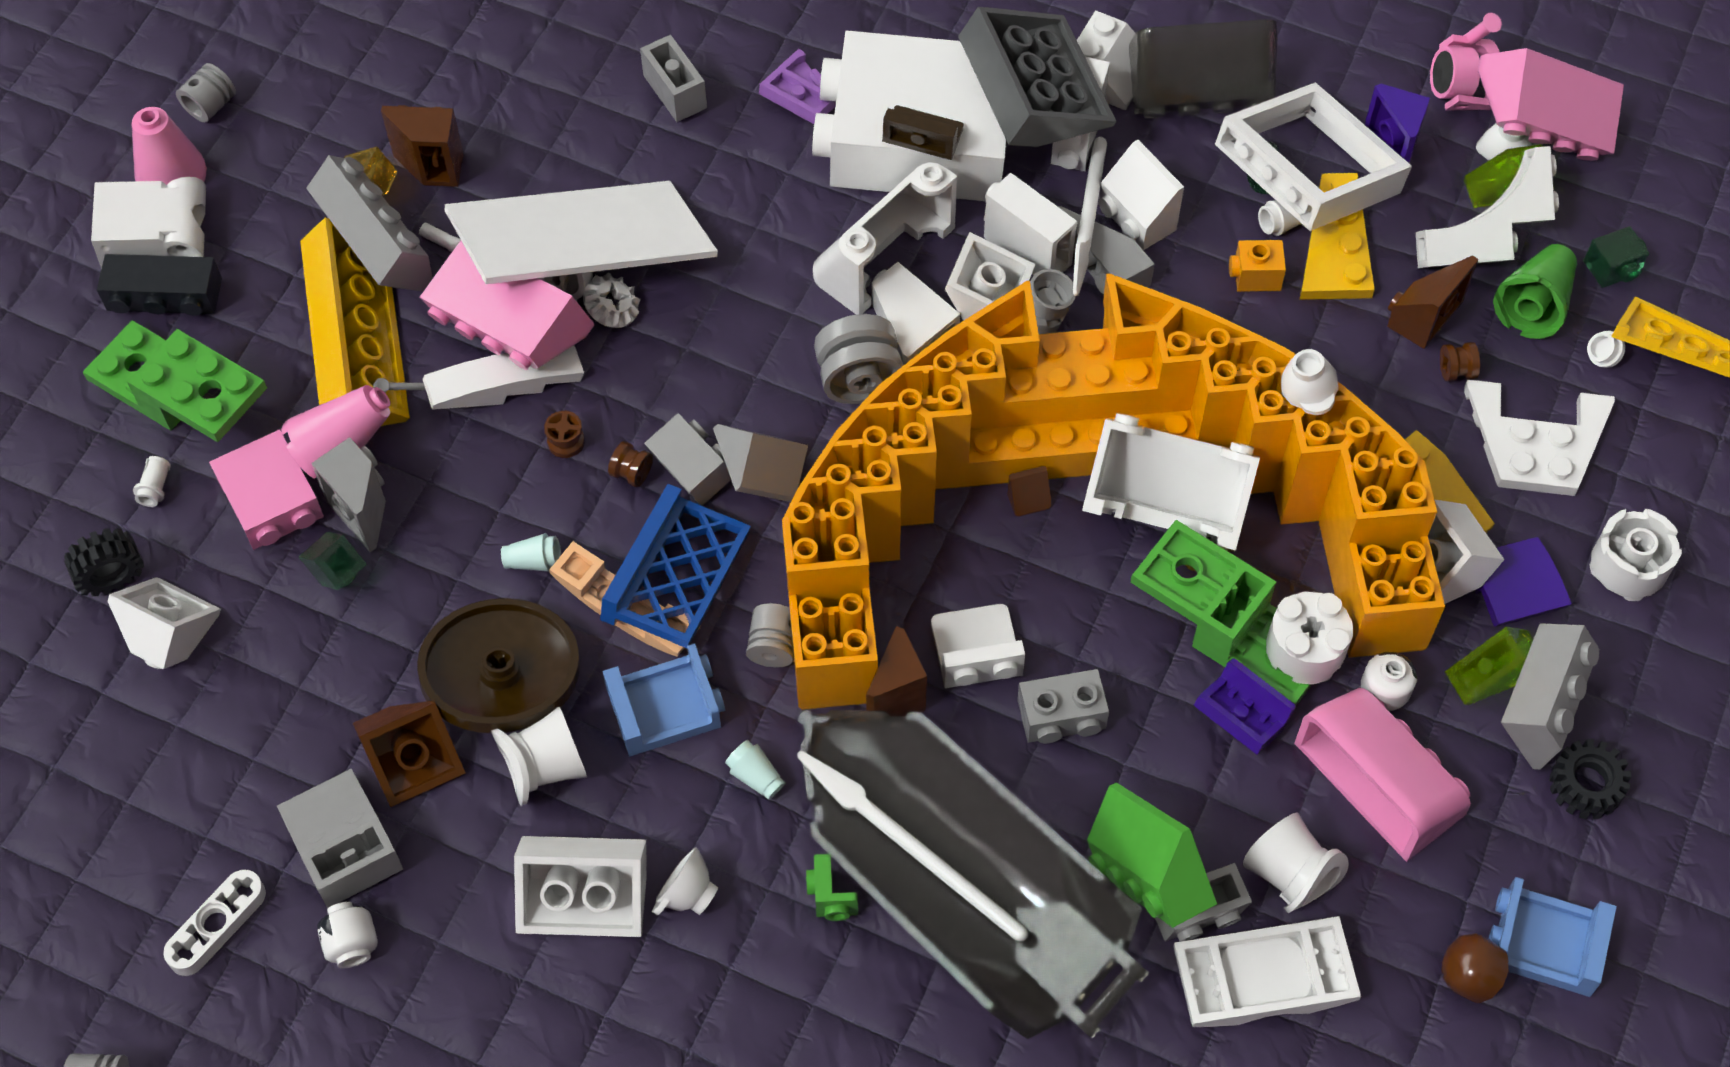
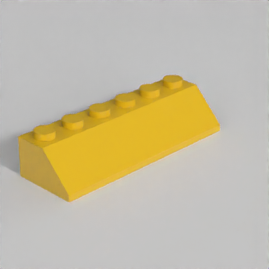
M325 217L300 241L319 405L365 385L373 387L374 382L378 378H385L388 382L405 383L392 287L378 285L330 219ZM388 390L385 394L390 400V415L381 426L406 422L410 418L406 390Z

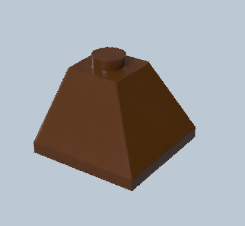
M1472 255L1414 281L1405 293L1399 291L1388 306L1391 315L1387 327L1425 349L1463 303L1479 259Z
M434 700L390 706L353 723L390 807L466 773Z

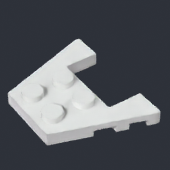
M1467 380L1464 393L1466 399H1470L1474 410L1472 414L1476 427H1480L1485 443L1483 447L1497 486L1575 496L1615 402V397L1580 393L1577 399V425L1502 417L1501 383Z

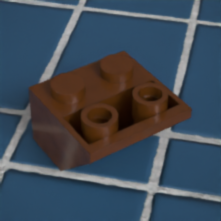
M405 105L382 106L381 113L393 156L422 185L458 187L464 152L454 109L408 107Z

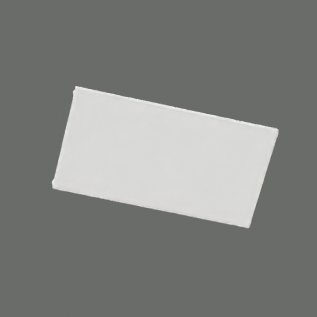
M671 181L445 204V213L485 284L717 257L718 252Z

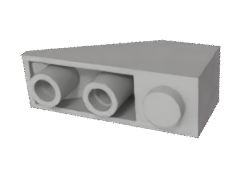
M1059 206L1061 210H1063L1072 218L1077 220L1075 245L1073 253L1075 258V248L1077 243L1081 215L1071 210H1068L1062 206ZM1095 222L1087 271L1094 278L1099 291L1104 294L1106 274L1109 273L1149 287L1152 283L1155 265L1133 238Z

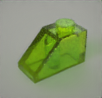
M1542 144L1506 149L1465 175L1464 183L1473 208L1492 206L1502 196L1516 176L1524 151L1535 147H1543Z
M1505 627L1445 671L1464 705H1470L1516 685L1534 640L1528 630Z

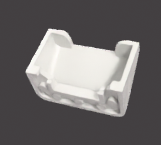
M929 162L917 167L817 257L813 264L815 283L856 315L863 314L871 306V296L866 291V288L870 285V276L864 272L866 265L904 231L916 240H919L923 233L930 231L938 232V236L944 239L955 229L957 175L938 163Z
M1116 413L1115 419H1105L1082 511L1102 515V513L1112 515V512H1115L1114 517L1127 518L1169 529L1173 522L1178 520L1205 538L1207 536L1211 537L1210 540L1217 542L1218 546L1236 550L1260 461L1259 456L1253 455L1254 447L1231 442L1230 448L1139 426V418L1121 413Z

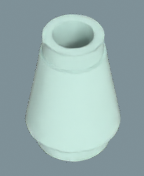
M547 533L502 546L501 559L505 569L549 571L561 556L558 538L556 536H548Z
M749 740L740 744L725 762L731 768L729 772L731 775L761 795H764L768 800L773 798L785 785V782L780 778L779 773L758 744L753 745Z

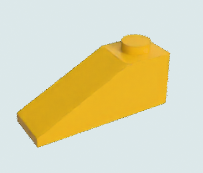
M1414 431L1405 441L1425 461L1434 499L1466 504L1487 533L1493 528L1495 523L1447 456L1419 431Z

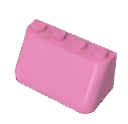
M1528 48L1480 56L1478 73L1496 123L1504 128L1503 132L1505 134L1528 136V141L1531 143L1553 145V150L1577 153L1576 157L1581 160L1595 161L1598 160L1599 155L1614 154L1624 84Z
M462 241L459 242L420 296L430 308L427 312L428 315L444 326L448 322L454 324L455 330L469 340H473L475 336L478 337L487 349L497 355H500L502 351L509 354V359L524 370H528L530 366L535 369L543 366L585 339L594 327L593 321L572 295L539 278L485 284Z
M1357 688L1316 707L1303 717L1294 744L1406 862L1467 814L1471 803L1469 799L1470 791L1466 784L1459 778H1453L1441 765V761L1436 753L1429 748H1424L1413 737L1410 727L1403 720L1396 719L1385 708L1384 703L1368 690Z

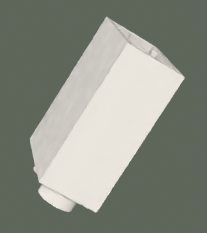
M845 31L842 59L824 58L821 72L820 100L836 102L835 114L816 113L813 131L812 156L830 158V187L891 192L917 167L931 162L938 163L957 175L956 199L986 201L985 195L990 186L997 181H1002L1006 138L961 42ZM896 105L962 122L964 124L963 132L952 160L882 142L883 118L887 108L894 109Z

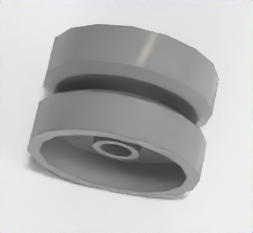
M850 315L835 320L822 328L815 337L814 348L817 362L821 367L820 376L823 389L828 398L838 403H862L880 383L903 366L901 356L897 351L898 342L895 329L889 320L878 315Z

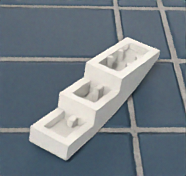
M575 345L538 369L530 366L528 370H524L509 359V354L501 353L500 355L496 354L463 362L426 374L423 377V382L431 408L433 410L503 405L507 395L542 393L545 384L580 382L584 371Z

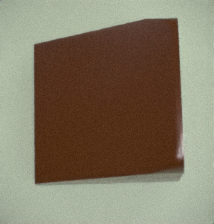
M1046 466L1009 475L1007 495L1016 516L1020 517L1051 508V495Z

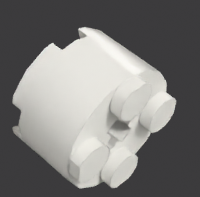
M1626 509L1619 511L1609 518L1592 550L1591 562L1589 564L1591 574L1608 590L1623 596L1628 601H1640L1646 596H1651L1663 587L1682 554V549H1679V542L1676 538L1678 533L1676 527L1665 516L1651 509H1645L1643 512L1632 511L1626 513Z
M1301 592L1285 597L1278 605L1266 639V653L1271 665L1275 669L1278 667L1283 673L1293 677L1292 681L1296 683L1317 684L1329 680L1333 673L1341 667L1353 638V623L1347 610L1342 606L1341 599L1332 593L1323 594L1318 592Z

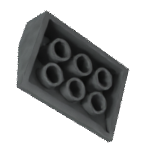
M977 7L958 38L1008 145L1039 147L1115 125L1117 121L1064 15Z

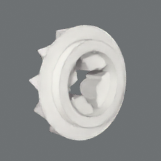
M610 273L603 277L595 275L590 283L586 285L583 292L585 308L600 324L612 328L625 327L631 324L639 313L638 305L641 299L635 297L634 287H628L623 283V277L615 279ZM609 292L612 293L614 299L620 300L616 306L613 305L611 299H606Z

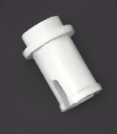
M150 456L149 459H146L140 483L134 486L133 493L137 503L146 507H155L158 502L164 499L162 489L171 464L162 457Z

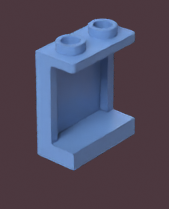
M695 643L687 646L688 655L624 676H621L618 666L603 671L606 689L629 757L721 728L719 713L725 711L724 702L719 688L711 690L708 678L713 677L708 657L706 654L699 656Z
M1515 877L1508 889L1502 887L1499 892L1495 911L1502 914L1499 926L1493 925L1488 937L1507 952L1509 972L1591 997L1601 984L1617 906L1599 901L1594 910L1523 889L1524 879Z

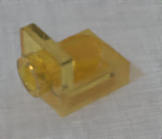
M377 146L344 157H351L360 162L364 167V173L372 183L382 190V195L388 194L397 175V170Z

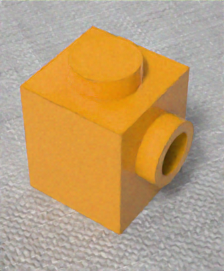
M1238 241L1236 255H1230L1229 274L1230 277H1236L1237 292L1281 291L1286 272L1283 241Z

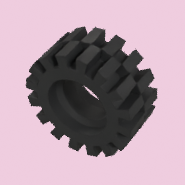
M110 528L103 529L102 534L99 535L96 531L89 533L91 537L88 539L82 536L77 540L79 545L71 544L68 548L69 552L64 555V563L77 592L81 591V594L85 596L91 593L92 597L99 596L101 591L105 595L112 594L111 589L114 588L120 591L125 588L124 583L132 584L135 581L134 576H140L142 573L141 568H144L142 557L133 536L128 531L123 533L122 529L116 528L113 533H111Z
M1586 739L1583 746L1580 740L1573 742L1570 748L1567 746L1562 751L1552 768L1549 781L1553 782L1550 787L1551 793H1559L1555 800L1558 805L1561 806L1565 802L1569 804L1566 812L1572 815L1576 809L1580 810L1579 818L1587 819L1589 814L1592 813L1594 820L1600 819L1604 813L1606 816L1610 815L1619 806L1630 788L1631 783L1628 782L1631 779V770L1624 771L1628 762L1625 758L1619 761L1616 759L1620 751L1615 747L1609 753L1605 750L1608 743L1601 741L1597 747H1594V739ZM1581 767L1597 771L1605 780L1604 789L1597 792L1585 789L1577 782L1575 771Z

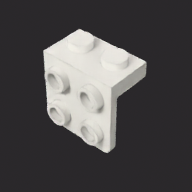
M995 604L940 613L932 617L931 627L945 688L1023 676L1025 651L1022 640L1016 641L1009 610L1006 605Z

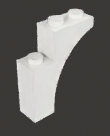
M1551 146L1525 150L1520 167L1510 186L1492 206L1481 214L1453 227L1416 232L1418 268L1450 266L1472 255L1479 259L1478 263L1514 260V253L1518 249L1517 233L1512 231V224L1555 220V213H1557L1559 208L1558 194L1556 191H1553L1552 176L1556 174L1557 165L1555 156L1551 155Z

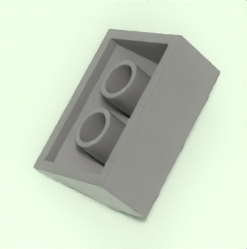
M1539 624L1502 718L1501 724L1532 769L1540 770L1562 750L1567 734L1572 731L1574 716L1579 702L1586 694L1587 681L1592 668L1598 662L1600 649L1585 625Z

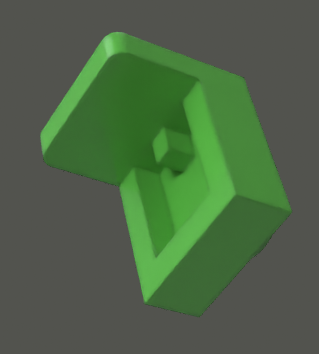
M831 854L814 855V869L806 870L807 895H815L816 917H825V919L830 921H842L848 919L851 915H857V893H832Z

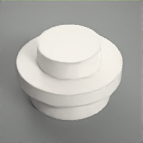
M1603 331L1595 334L1587 346L1590 360L1601 368L1615 366L1621 361L1625 353V342L1611 337L1613 331Z

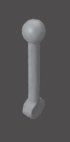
M378 378L373 384V388L378 387L385 393L388 390H426L424 383L388 382L385 378Z

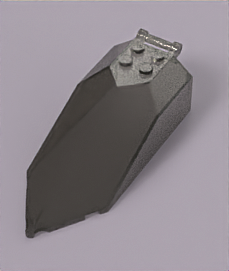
M809 709L802 711L798 717V722L804 727L805 739L800 744L801 751L860 784L865 790L867 799L1023 924L1028 930V937L1023 942L1014 940L856 810H846L841 807L803 764L807 800L813 803L815 821L810 823L811 836L996 1018L1027 1040L1068 1018L1093 1038L1101 1029L1098 1026L1112 1008L1137 980L1142 982L1149 974L1140 963L1127 953L1142 908L921 712H908L907 717L889 716L885 711L830 710L827 714H813ZM1118 963L1121 964L1124 969L1084 1013L1079 1007Z

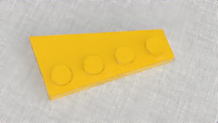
M1358 173L1322 174L1319 189L1325 193L1358 179ZM1363 209L1312 230L1299 300L1372 298L1374 283Z
M1636 296L1611 336L1730 378V340Z

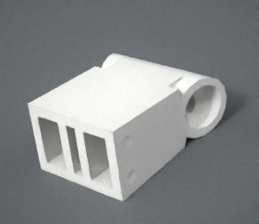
M181 177L172 180L167 185L162 181L95 182L91 242L101 269L105 254L204 257L205 234L200 226L205 216V183L196 177Z

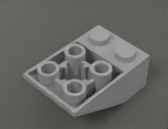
M352 768L277 805L296 848L327 908L403 870L399 858Z

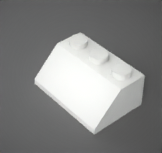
M522 836L514 855L516 933L641 937L646 889V840Z

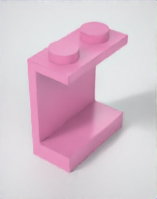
M280 429L209 462L253 550L261 546L271 545L277 542L280 537L297 529L307 528L316 520L324 517L318 500L304 473L290 455L286 447L287 442Z

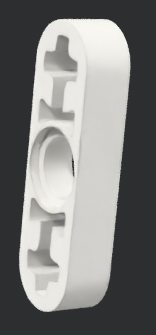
M239 870L232 873L168 940L164 947V959L176 974L189 976L197 973L258 909L266 895L265 887L259 876L250 870ZM241 885L245 888L250 886L253 893L249 897L243 894L239 896L236 890ZM225 900H228L230 905H234L237 909V911L234 914L231 912L230 908L225 903H223ZM222 913L226 915V923L219 931L208 932L204 929L205 920L211 914ZM196 931L207 942L204 946L199 939L196 940L193 936ZM183 948L187 951L191 950L193 957L190 960L180 959L177 953Z

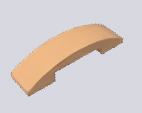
M573 541L549 569V572L574 596L601 615L602 598L615 575L605 569V562ZM649 599L635 602L629 609L640 615L654 612ZM669 603L666 607L660 605L662 610L673 607ZM685 614L666 619L669 627L683 633L686 632L689 626ZM620 620L615 624V626L640 641L678 657L685 648Z

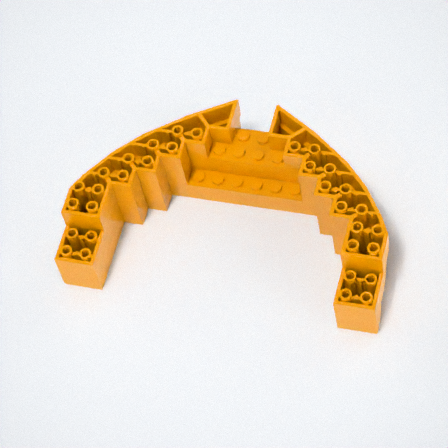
M1109 273L1106 274L1104 287L1103 329L1039 334L1030 280L1025 281L948 330L880 383L836 430L798 487L782 519L798 707L805 710L866 704L867 691L878 669L869 589V563L900 560L901 526L934 523L936 489L1008 483L1010 474L1040 466H1046L1048 479L1090 476L1105 419H1115L1116 413L1139 418V426L1230 448L1231 442L1254 447L1253 455L1259 456L1260 461L1251 494L1274 492L1281 525L1319 521L1335 596L1341 599L1342 606L1347 610L1353 623V638L1347 651L1348 657L1372 656L1382 652L1403 653L1423 651L1428 647L1445 608L1428 538L1437 509L1425 461L1397 431L1339 382V389L1335 395V404L1330 411L1324 414H1308L1302 408L1291 405L1282 395L1281 375L1286 365L1296 354L1201 307Z

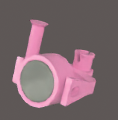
M1487 13L1483 21L1465 35L1452 34L1439 44V50L1435 53L1431 64L1430 84L1436 97L1439 99H1451L1445 103V111L1491 110L1486 93L1484 98L1473 97L1480 81L1478 73L1479 55L1499 52L1494 41L1482 39L1489 33H1495L1501 29V19L1495 13Z

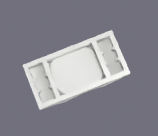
M1339 916L1175 942L1173 945L1192 1027L1234 1026L1275 1015L1310 1014L1351 1003L1361 998Z

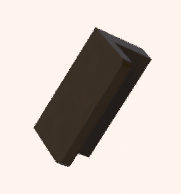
M896 105L894 109L887 108L883 118L882 142L952 160L963 132L964 124L952 119Z

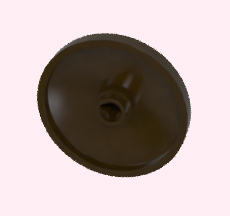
M498 598L468 604L453 611L439 621L431 629L421 645L418 654L417 671L425 700L435 701L439 713L444 720L469 731L492 733L491 730L500 729L504 733L528 728L543 719L557 707L561 708L575 689L579 677L580 662L575 636L569 626L557 614L533 602L520 599Z

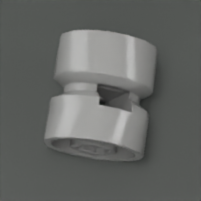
M1044 269L1035 273L1030 280L1039 334L1055 333L1076 297L1073 294V282L1067 275L1058 270Z

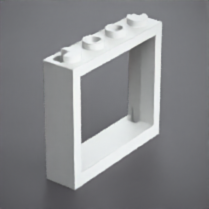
M1316 82L1225 116L1215 143L1221 151L1309 231L1400 194L1412 168L1405 159ZM1311 106L1316 110V113L1310 109ZM1306 116L1371 174L1324 193L1262 138L1259 133Z

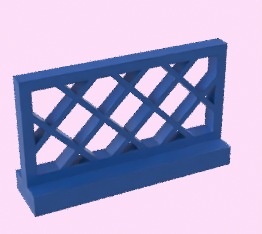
M667 484L602 598L600 620L613 626L620 620L687 648L691 644L744 545L751 526L681 497L682 489ZM684 512L699 518L701 526L684 530L679 520ZM726 529L738 534L735 541L719 545L714 532ZM706 534L712 547L694 552L688 539ZM681 541L686 554L668 559L663 549L664 546ZM716 556L721 566L720 569L703 573L698 560ZM691 563L696 576L677 580L672 568ZM665 570L670 583L652 588L647 578L648 575ZM701 585L705 597L688 603L682 589ZM675 592L680 605L662 610L656 597ZM649 599L654 612L640 615L629 609L633 603ZM685 614L689 626L686 632L683 633L669 627L666 619Z

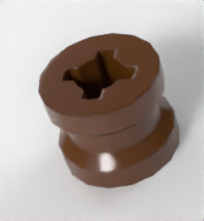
M1466 342L1462 347H1455L1452 344H1445L1441 347L1440 369L1442 377L1446 382L1455 381L1458 377L1462 376L1468 380L1478 378L1480 373V356L1474 342Z
M565 410L555 412L546 419L544 431L551 453L560 458H571L578 455L585 444L580 418L575 413Z
M623 441L617 446L611 456L608 474L617 479L620 477L626 478L628 484L636 488L640 487L651 470L653 454L646 450L639 452L634 449L631 443Z

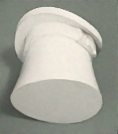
M557 707L543 719L519 733L513 732L507 735L500 729L491 730L495 742L509 768L520 806L527 804L529 792L537 790L538 786L563 780L587 778L586 771L560 707Z
M1298 812L1285 817L1266 831L1249 849L1243 861V866L1246 869L1264 878L1282 891L1279 896L1287 903L1283 907L1287 913L1307 905L1333 889L1344 878L1349 865L1347 856L1340 850L1331 849L1328 851L1320 846Z

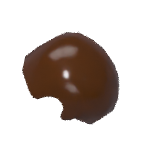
M1474 933L1459 936L1447 947L1442 960L1441 972L1443 980L1452 991L1472 1002L1481 1003L1492 999L1503 987L1509 972L1507 952L1483 935Z

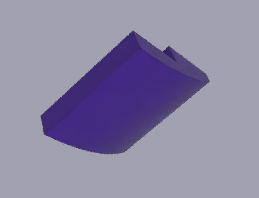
M1538 537L1497 547L1504 561L1487 581L1475 590L1476 594L1482 593L1494 627L1567 608L1572 604L1553 560Z

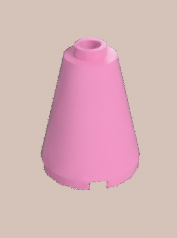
M147 107L134 115L132 119L135 181H162L166 185L172 180L181 177H196L203 182L205 181L207 167L202 154L163 109Z
M365 385L291 417L283 424L281 429L282 435L288 432L291 440L286 447L296 463L309 476L315 479L316 474L311 463L349 437L359 448L365 446L389 417L390 400L380 388Z

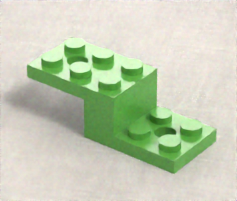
M133 320L83 371L86 380L168 430L172 431L180 421H183L216 442L223 438L267 389L263 379L179 329H176L165 340ZM145 362L137 371H128L133 363ZM217 388L221 390L220 394L215 398H202L209 389Z
M1175 520L1132 574L1130 583L1197 624L1192 647L1223 667H1226L1227 663L1235 658L1297 706L1312 684H1300L1292 681L1293 677L1283 673L1278 667L1275 669L1271 665L1266 653L1267 635L1277 610L1276 607L1270 604L1276 581L1188 526ZM1181 565H1189L1196 570L1197 575L1192 578H1184L1177 573L1176 568Z

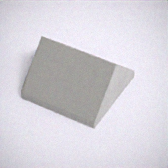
M720 424L713 428L735 491L788 502L792 501L799 486L808 445Z

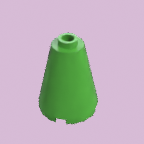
M1551 244L1501 282L1494 296L1493 304L1495 313L1504 326L1509 329L1512 325L1522 331L1520 333L1521 336L1534 339L1552 336L1562 327L1568 315L1577 266V258L1571 249L1561 244Z

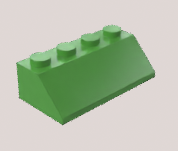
M1117 782L1110 785L1087 838L1092 852L1088 859L1096 876L1099 879L1105 878L1117 892L1121 890L1128 895L1135 905H1142L1153 918H1160L1172 928L1217 905L1191 830Z

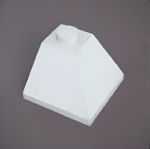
M158 577L109 594L108 598L109 606L130 652L144 659L147 665L157 669H166L187 660L216 621L221 610Z

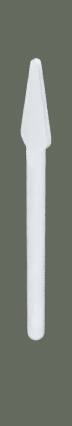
M1097 137L1092 147L1075 248L1074 296H1079L1089 262V251L1092 243L1107 141L1103 137Z
M804 751L798 752V759L841 807L846 810H856L1014 940L1023 942L1027 939L1029 933L1023 924L867 799L865 790L860 784Z

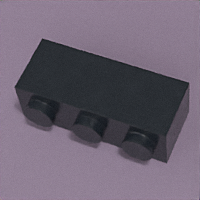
M105 254L97 292L106 310L116 313L149 312L157 315L163 313H185L192 316L215 314L222 277L214 257Z

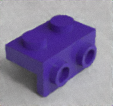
M1235 658L1227 663L1221 676L1198 696L1194 704L1198 710L1256 755L1284 730L1296 708L1294 703Z

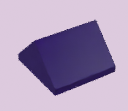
M1384 84L1376 85L1364 125L1410 163L1430 98Z

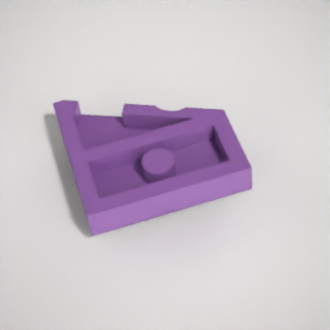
M798 49L760 83L759 94L814 124L816 113L828 114L836 107V102L820 100L821 75L816 68L811 70L805 62L806 54Z

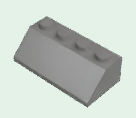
M328 155L306 189L378 285L424 292L433 277L429 256L419 245V238L406 228L400 220L401 215L399 212L391 207L383 198L382 190L370 181L364 173V167L360 162L351 157L341 158Z

